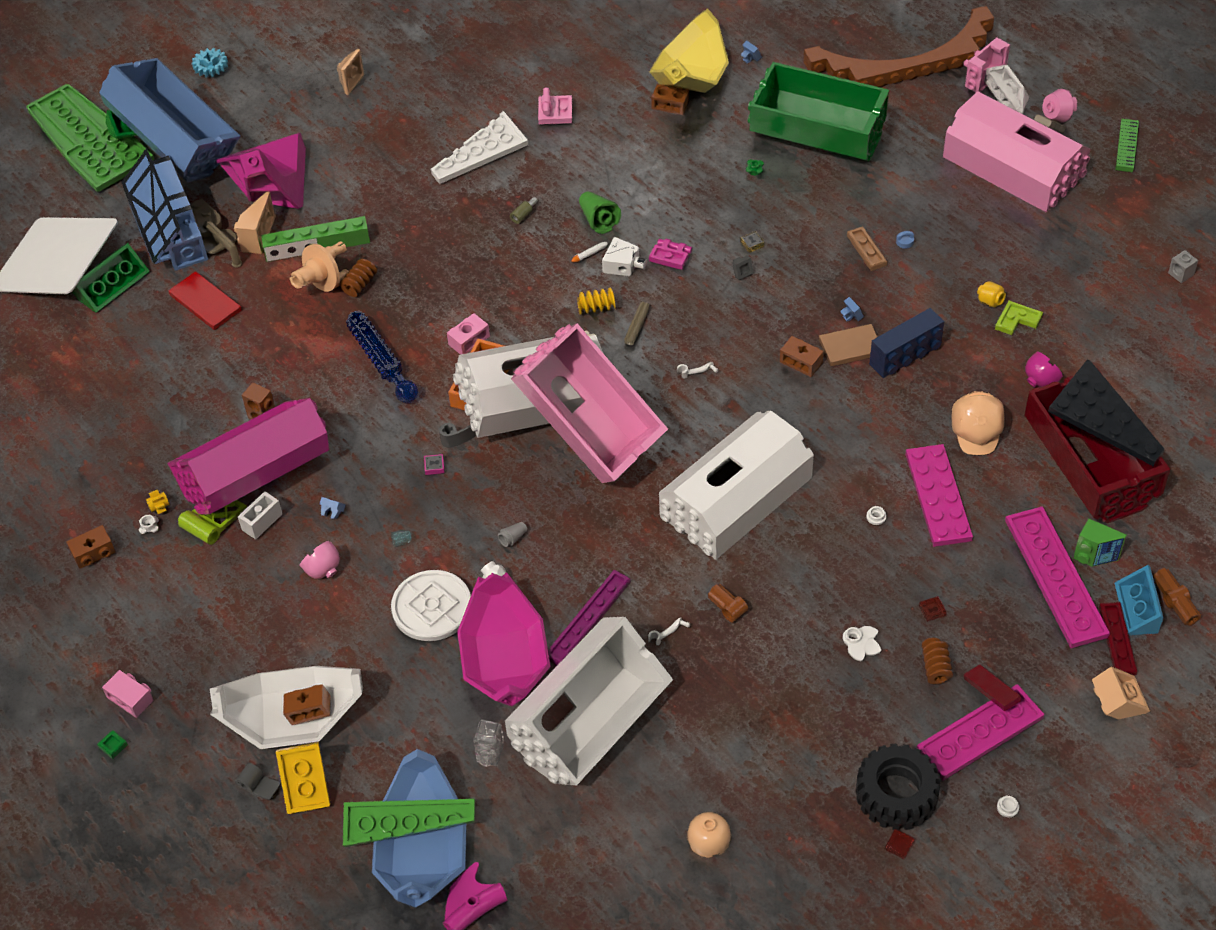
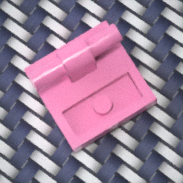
M544 88L543 96H539V124L572 123V95L550 96V89Z

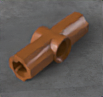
M1162 568L1153 575V580L1163 593V600L1166 606L1175 610L1184 625L1190 626L1200 620L1201 614L1190 600V593L1186 586L1179 585L1169 569Z

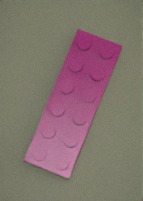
M944 444L906 449L905 455L933 547L972 541V532Z
M1018 684L1011 689L1021 696V702L1007 711L1002 710L990 700L917 745V748L922 751L921 754L923 756L927 754L931 758V763L936 765L938 768L937 773L942 781L1044 718L1045 714Z

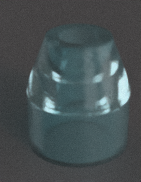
M398 530L391 532L394 547L403 546L412 540L410 531Z

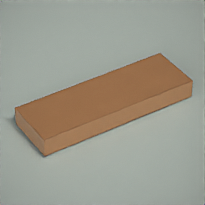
M863 226L847 231V237L870 271L887 266V260Z

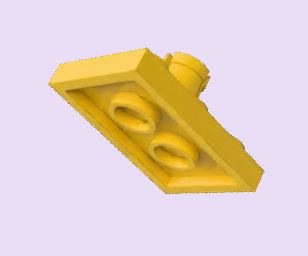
M319 742L276 750L287 814L329 807L330 800Z

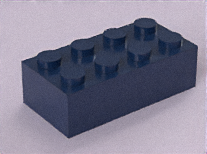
M929 308L873 339L871 342L869 365L882 378H885L888 375L894 374L900 368L908 366L916 359L924 357L930 351L938 349L942 342L944 320Z

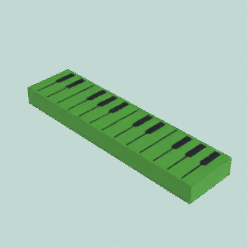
M1121 119L1115 170L1133 172L1139 123L1137 120Z

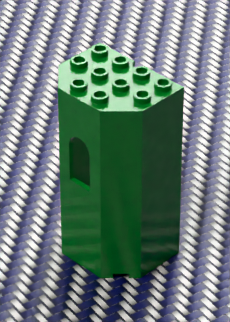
M772 62L770 68L766 69L765 78L760 81L759 89L755 90L753 101L749 102V131L871 161L881 139L882 128L886 121L889 90Z

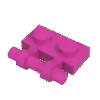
M658 239L657 245L655 244L649 255V261L683 270L688 260V253H692L693 247L687 246L686 243L682 242L680 244L672 242L670 239Z

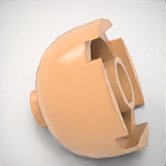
M705 812L695 816L690 822L687 832L688 842L692 851L699 856L707 858L724 853L729 847L731 840L730 827L725 818L713 812Z

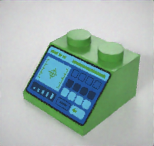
M1088 519L1079 535L1073 559L1091 567L1119 561L1126 534Z

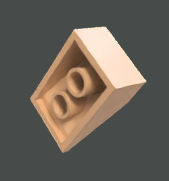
M270 192L263 194L240 215L238 222H235L234 231L237 233V242L242 252L262 254L263 252L261 235L270 233L276 217Z

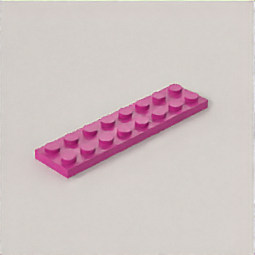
M1043 506L1006 516L1005 522L1070 648L1108 638L1110 633Z

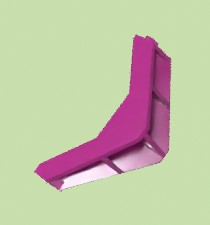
M301 132L216 160L247 196L248 201L256 202L263 194L270 192L273 205L296 209L303 207L306 148Z

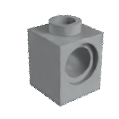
M1184 250L1172 258L1168 273L1180 283H1183L1194 276L1198 260Z

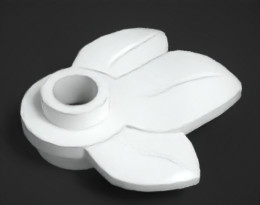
M863 626L859 629L856 627L848 628L843 633V641L848 646L850 656L857 661H863L865 655L873 656L879 654L881 648L874 640L878 630L870 626Z

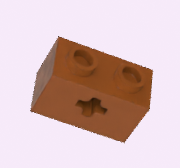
M791 336L780 350V362L812 377L823 363L824 351Z
M103 525L66 541L79 569L115 553L113 544Z
M323 684L284 694L283 715L291 725L330 716L331 695Z

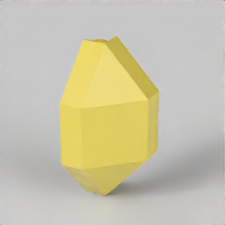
M709 9L696 16L662 50L649 71L659 84L702 93L717 85L729 62L718 20Z

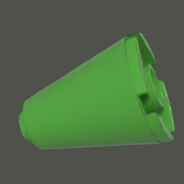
M590 191L584 192L580 196L579 204L590 227L595 232L603 234L613 230L612 227L619 223L621 209L615 202Z

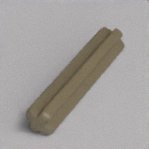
M641 302L624 338L626 345L632 346L648 313L649 303Z

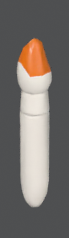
M601 242L582 253L576 254L571 261L574 263L580 262L584 258L606 248L608 243Z

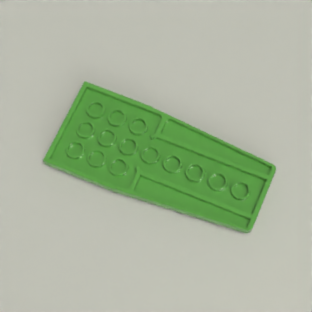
M65 84L27 105L29 114L68 163L97 192L126 177L146 149L134 136L117 139L110 136L106 126V113L69 84ZM149 152L152 161L155 160L154 156Z

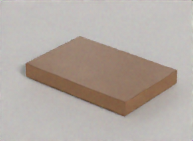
M872 324L819 335L820 344L830 367L870 358L871 342L877 338Z

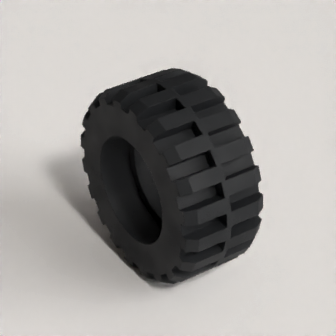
M897 743L890 744V747L883 745L878 747V751L872 750L868 753V758L865 757L861 762V767L858 769L856 799L858 804L861 805V811L864 815L869 814V820L873 823L878 821L881 827L886 828L890 826L892 830H899V827H904V830L912 829V825L916 827L922 825L923 820H928L932 816V811H935L938 802L941 779L937 773L938 768L934 763H931V758L927 754L923 756L921 754L922 751L918 748L911 749L909 748L910 745L906 744L898 746ZM887 776H903L911 780L918 791L907 798H894L884 793L878 786V782Z

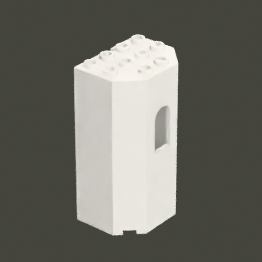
M584 331L602 351L597 336ZM554 337L459 355L458 362L455 364L456 371L453 374V380L455 385L459 387L460 399L466 402L464 406L465 413L471 419V429L475 431L477 438L549 424L539 410L511 380L513 375H508L503 370L523 365L522 361L528 355L537 352L536 348L542 342L551 340ZM555 377L552 380V391L573 413L584 400L563 377Z
M756 412L659 492L660 517L665 522L673 525L677 532L687 533L688 539L692 544L698 545L706 555L712 556L717 560L812 478L814 454L810 448H805L802 442L804 438L801 433L774 412ZM731 460L742 467L738 473L721 486H712L707 482L709 478Z
M626 617L602 618L505 720L507 736L512 741L511 745L513 748L521 752L528 766L536 769L554 784L577 786L673 680L655 655L645 648L644 645L646 643ZM564 693L574 705V708L554 730L546 731L541 723L542 716Z

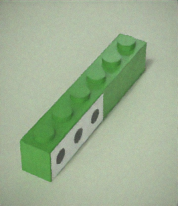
M365 216L261 235L267 262L301 256L304 248L311 244H319L325 248L327 246L331 247L340 241L346 247L370 243Z

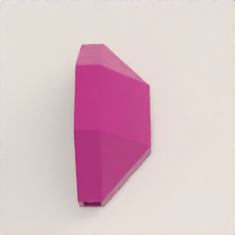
M507 572L502 576L492 573L485 579L478 576L457 631L464 681L493 700L514 706L528 695L551 667L543 618Z

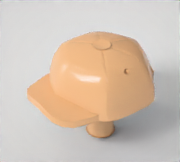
M974 391L964 395L953 404V432L957 435L960 448L967 454L985 455L993 452L997 446L999 435L1004 429L1003 403L990 393Z

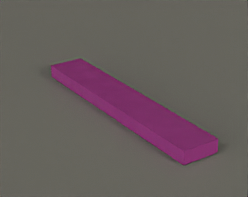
M616 570L612 571L548 649L550 662L558 665L596 626L631 583L629 577Z

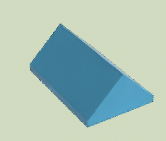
M1147 565L1114 583L1118 600L1121 603L1128 635L1156 634L1159 632L1163 620L1151 568Z

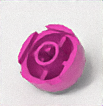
M1040 352L1033 354L1025 366V372L1028 376L1027 381L1033 387L1036 385L1043 387L1051 382L1060 381L1063 374L1055 364L1052 366L1048 362L1050 359Z

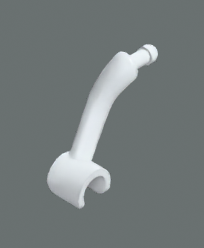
M713 362L694 369H688L687 365L680 364L677 367V373L682 372V378H687L690 374L703 373L710 368L717 373L718 369L713 366Z
M680 617L661 633L651 631L648 635V640L650 642L653 638H656V645H659L661 639L673 633L680 624L690 627V623L682 621Z

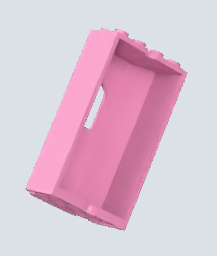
M978 91L957 110L953 125H949L946 131L944 158L1045 212L1051 207L1054 208L1061 197L1064 198L1068 190L1074 188L1080 178H1084L1087 173L1086 166L1090 160V148Z
M578 323L572 326L568 324L560 328L555 333L556 336L542 342L536 348L537 352L528 355L522 361L523 365L514 371L515 374L511 380L600 482H612L637 460L638 456L658 440L668 428ZM555 377L566 379L584 400L573 413L552 391L551 382Z

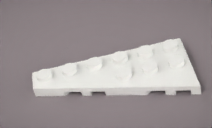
M503 111L500 113L499 118L489 122V126L485 129H480L465 141L464 146L460 149H455L453 155L449 158H444L431 169V173L437 182L441 184L527 146L528 140Z

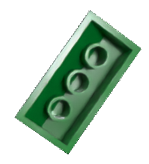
M127 243L84 274L72 292L81 303L96 313L150 271L129 243Z

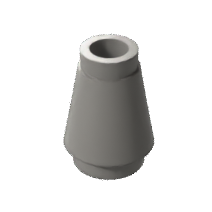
M519 522L503 528L498 533V539L503 546H512L527 532V527L523 522Z

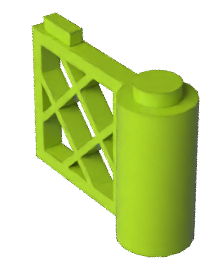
M235 500L224 506L225 512L198 514L195 509L192 511L187 510L180 514L178 525L207 544L212 545L218 540L221 532L247 508V505ZM227 507H238L236 511H227ZM226 517V520L221 524L214 521L215 518Z

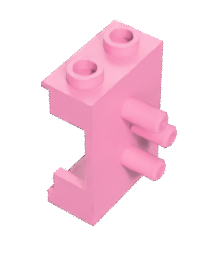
M995 38L981 51L977 50L973 58L965 60L963 63L967 67L965 87L974 92H981L986 88L987 84L984 82L987 68L1007 65L1010 44Z

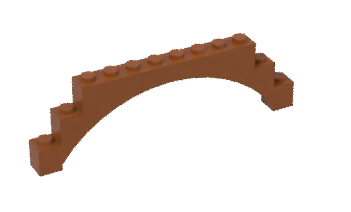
M987 6L971 9L970 20L958 35L934 50L913 57L895 60H864L834 54L821 49L820 46L804 49V64L809 71H826L830 76L876 87L964 66L965 60L973 58L977 50L980 51L979 48L985 47L986 32L993 30L994 17Z

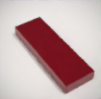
M980 664L964 674V680L1004 711L1021 702V696Z

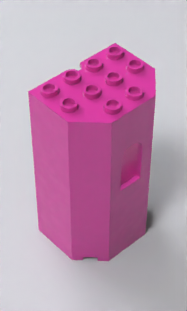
M310 398L286 401L167 464L184 497L188 502L196 504L194 506L198 514H211L329 451L328 436L325 429L326 424L317 413L316 403Z

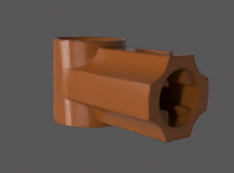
M721 584L713 586L708 593V598L721 609L724 617L731 623L748 611L746 602L739 596L734 597Z

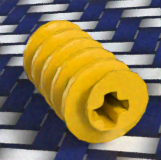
M608 288L607 293L604 289H601L600 294L597 290H594L593 295L590 291H587L586 296H584L583 292H580L579 297H577L580 315H582L583 309L589 314L590 308H592L594 313H596L597 307H599L601 312H603L604 306H606L608 311H610L611 305L615 308L614 293L611 288Z

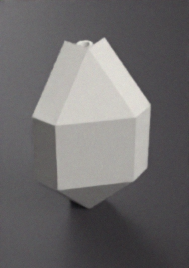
M309 666L257 673L210 688L213 708L210 715L259 749L319 742L362 695L361 670ZM323 684L331 695L330 716L291 725L283 715L284 694Z

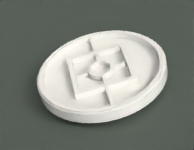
M427 570L416 573L404 580L393 595L391 610L394 622L404 634L421 641L445 639L458 631L471 597L467 585L452 573L441 570Z

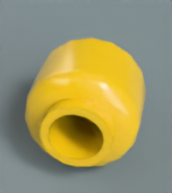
M991 281L980 285L977 291L979 301L993 308L998 305L1000 306L1006 297L1004 288Z

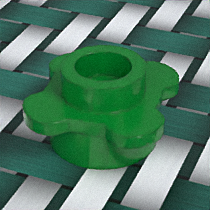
M752 159L747 161L748 167H746V171L750 175L756 176L762 173L763 161Z

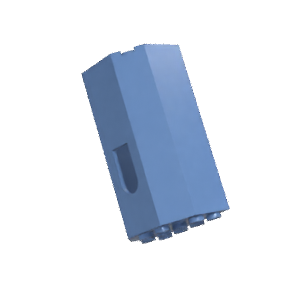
M158 58L113 65L109 69L106 80L102 83L99 93L103 103L161 158L169 155L175 171L187 182L207 178L214 173L212 169L220 165L216 160L230 155L240 138V135Z

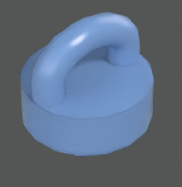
M911 231L900 232L896 237V244L900 248H910L914 244V233Z

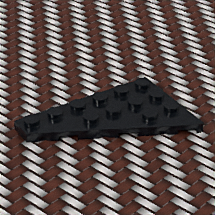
M1088 359L1049 406L1048 412L1153 467L1164 453L1163 446Z

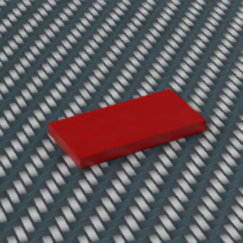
M196 271L168 290L171 297L214 331L242 311L239 304Z

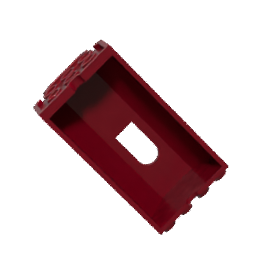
M1073 376L1067 377L1064 383H1059V381L1051 382L1046 386L1029 391L1024 416L1094 519H1102L1105 523L1114 522L1143 511L1149 506L1147 503L1153 497L1158 498L1163 494L1170 468L1162 457L1153 467L1048 412L1049 406ZM1070 437L1082 439L1097 461L1083 465L1067 439Z

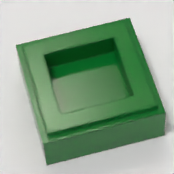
M112 730L97 745L113 759L128 746V743Z

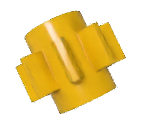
M158 490L150 492V498L146 499L150 511H156L157 514L167 511L165 507L170 504L165 493H159Z

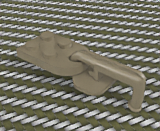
M203 199L190 204L195 222L203 238L206 252L214 254L226 248L230 252L232 266L240 267L242 261L234 244L237 241L236 234L230 229H221L222 220L220 215Z

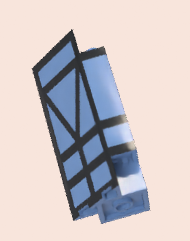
M146 148L121 183L152 262L157 264L170 259L176 271L208 260L192 208L169 155L152 161Z

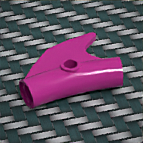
M478 862L473 863L450 887L446 903L445 920L443 921V925L447 930H464L483 914L507 901L505 891L500 882L497 884H481L476 881L475 878L479 868Z

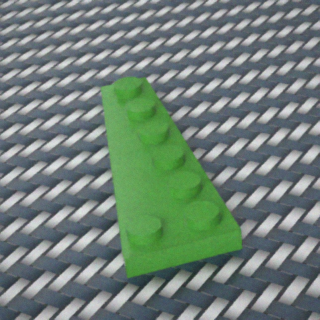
M475 799L344 802L343 846L350 847L475 822Z

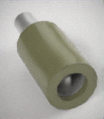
M533 197L529 202H522L510 214L511 220L519 224L533 211L532 206L538 201L537 198Z

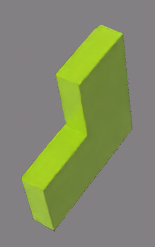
M1008 301L995 325V330L1013 335L1018 323L1036 329L1043 316V312Z

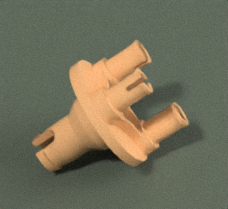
M340 241L331 247L327 246L324 248L319 244H311L305 247L302 253L303 267L291 273L293 276L290 277L291 284L295 288H302V286L313 283L318 289L326 292L339 287L341 279L349 271L343 269L339 272L334 259L335 256L346 252L345 244Z

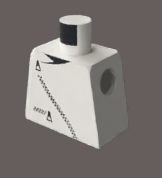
M614 237L602 259L603 273L630 276L635 267L645 269L647 259L639 257L638 246Z

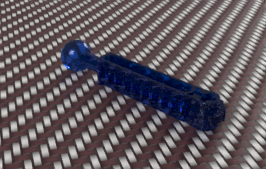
M354 311L349 314L346 320L347 327L350 332L352 331L355 340H358L362 350H365V354H368L372 364L374 363L378 373L381 374V379H387L389 383L393 381L396 385L395 395L399 401L403 403L413 402L418 396V387L413 381L405 380L401 375V361L397 357L395 358L394 353L388 348V344H385L384 339L378 334V330H375V326H372L365 313Z

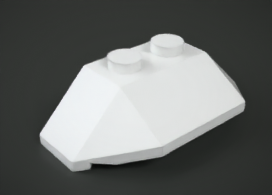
M1002 65L987 68L984 82L998 101L1024 114L1029 96L1009 66Z

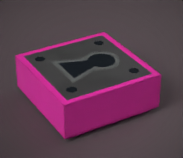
M443 454L424 456L425 475L444 473Z

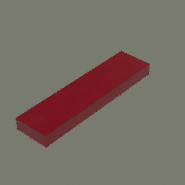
M1100 603V615L1110 633L1106 639L1113 667L1136 676L1137 668L1121 603Z

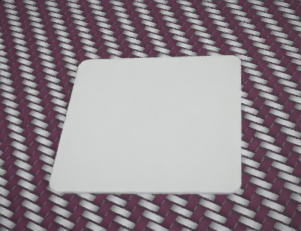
M48 217L37 219L1 269L0 292L68 294L72 292L116 227L117 219Z

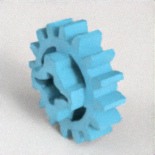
M207 48L206 51L203 52L201 50L200 54H195L196 58H192L193 69L195 73H199V76L205 74V77H208V75L214 77V74L220 75V71L224 72V68L228 67L227 56H225L224 52L221 53L220 49L215 51V48H212L210 51Z

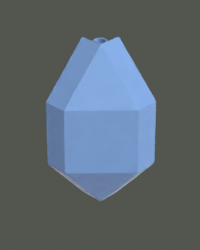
M417 749L403 758L383 801L458 798L435 756ZM466 824L375 841L373 844L372 873L397 901L413 907L421 905L430 900L465 870Z

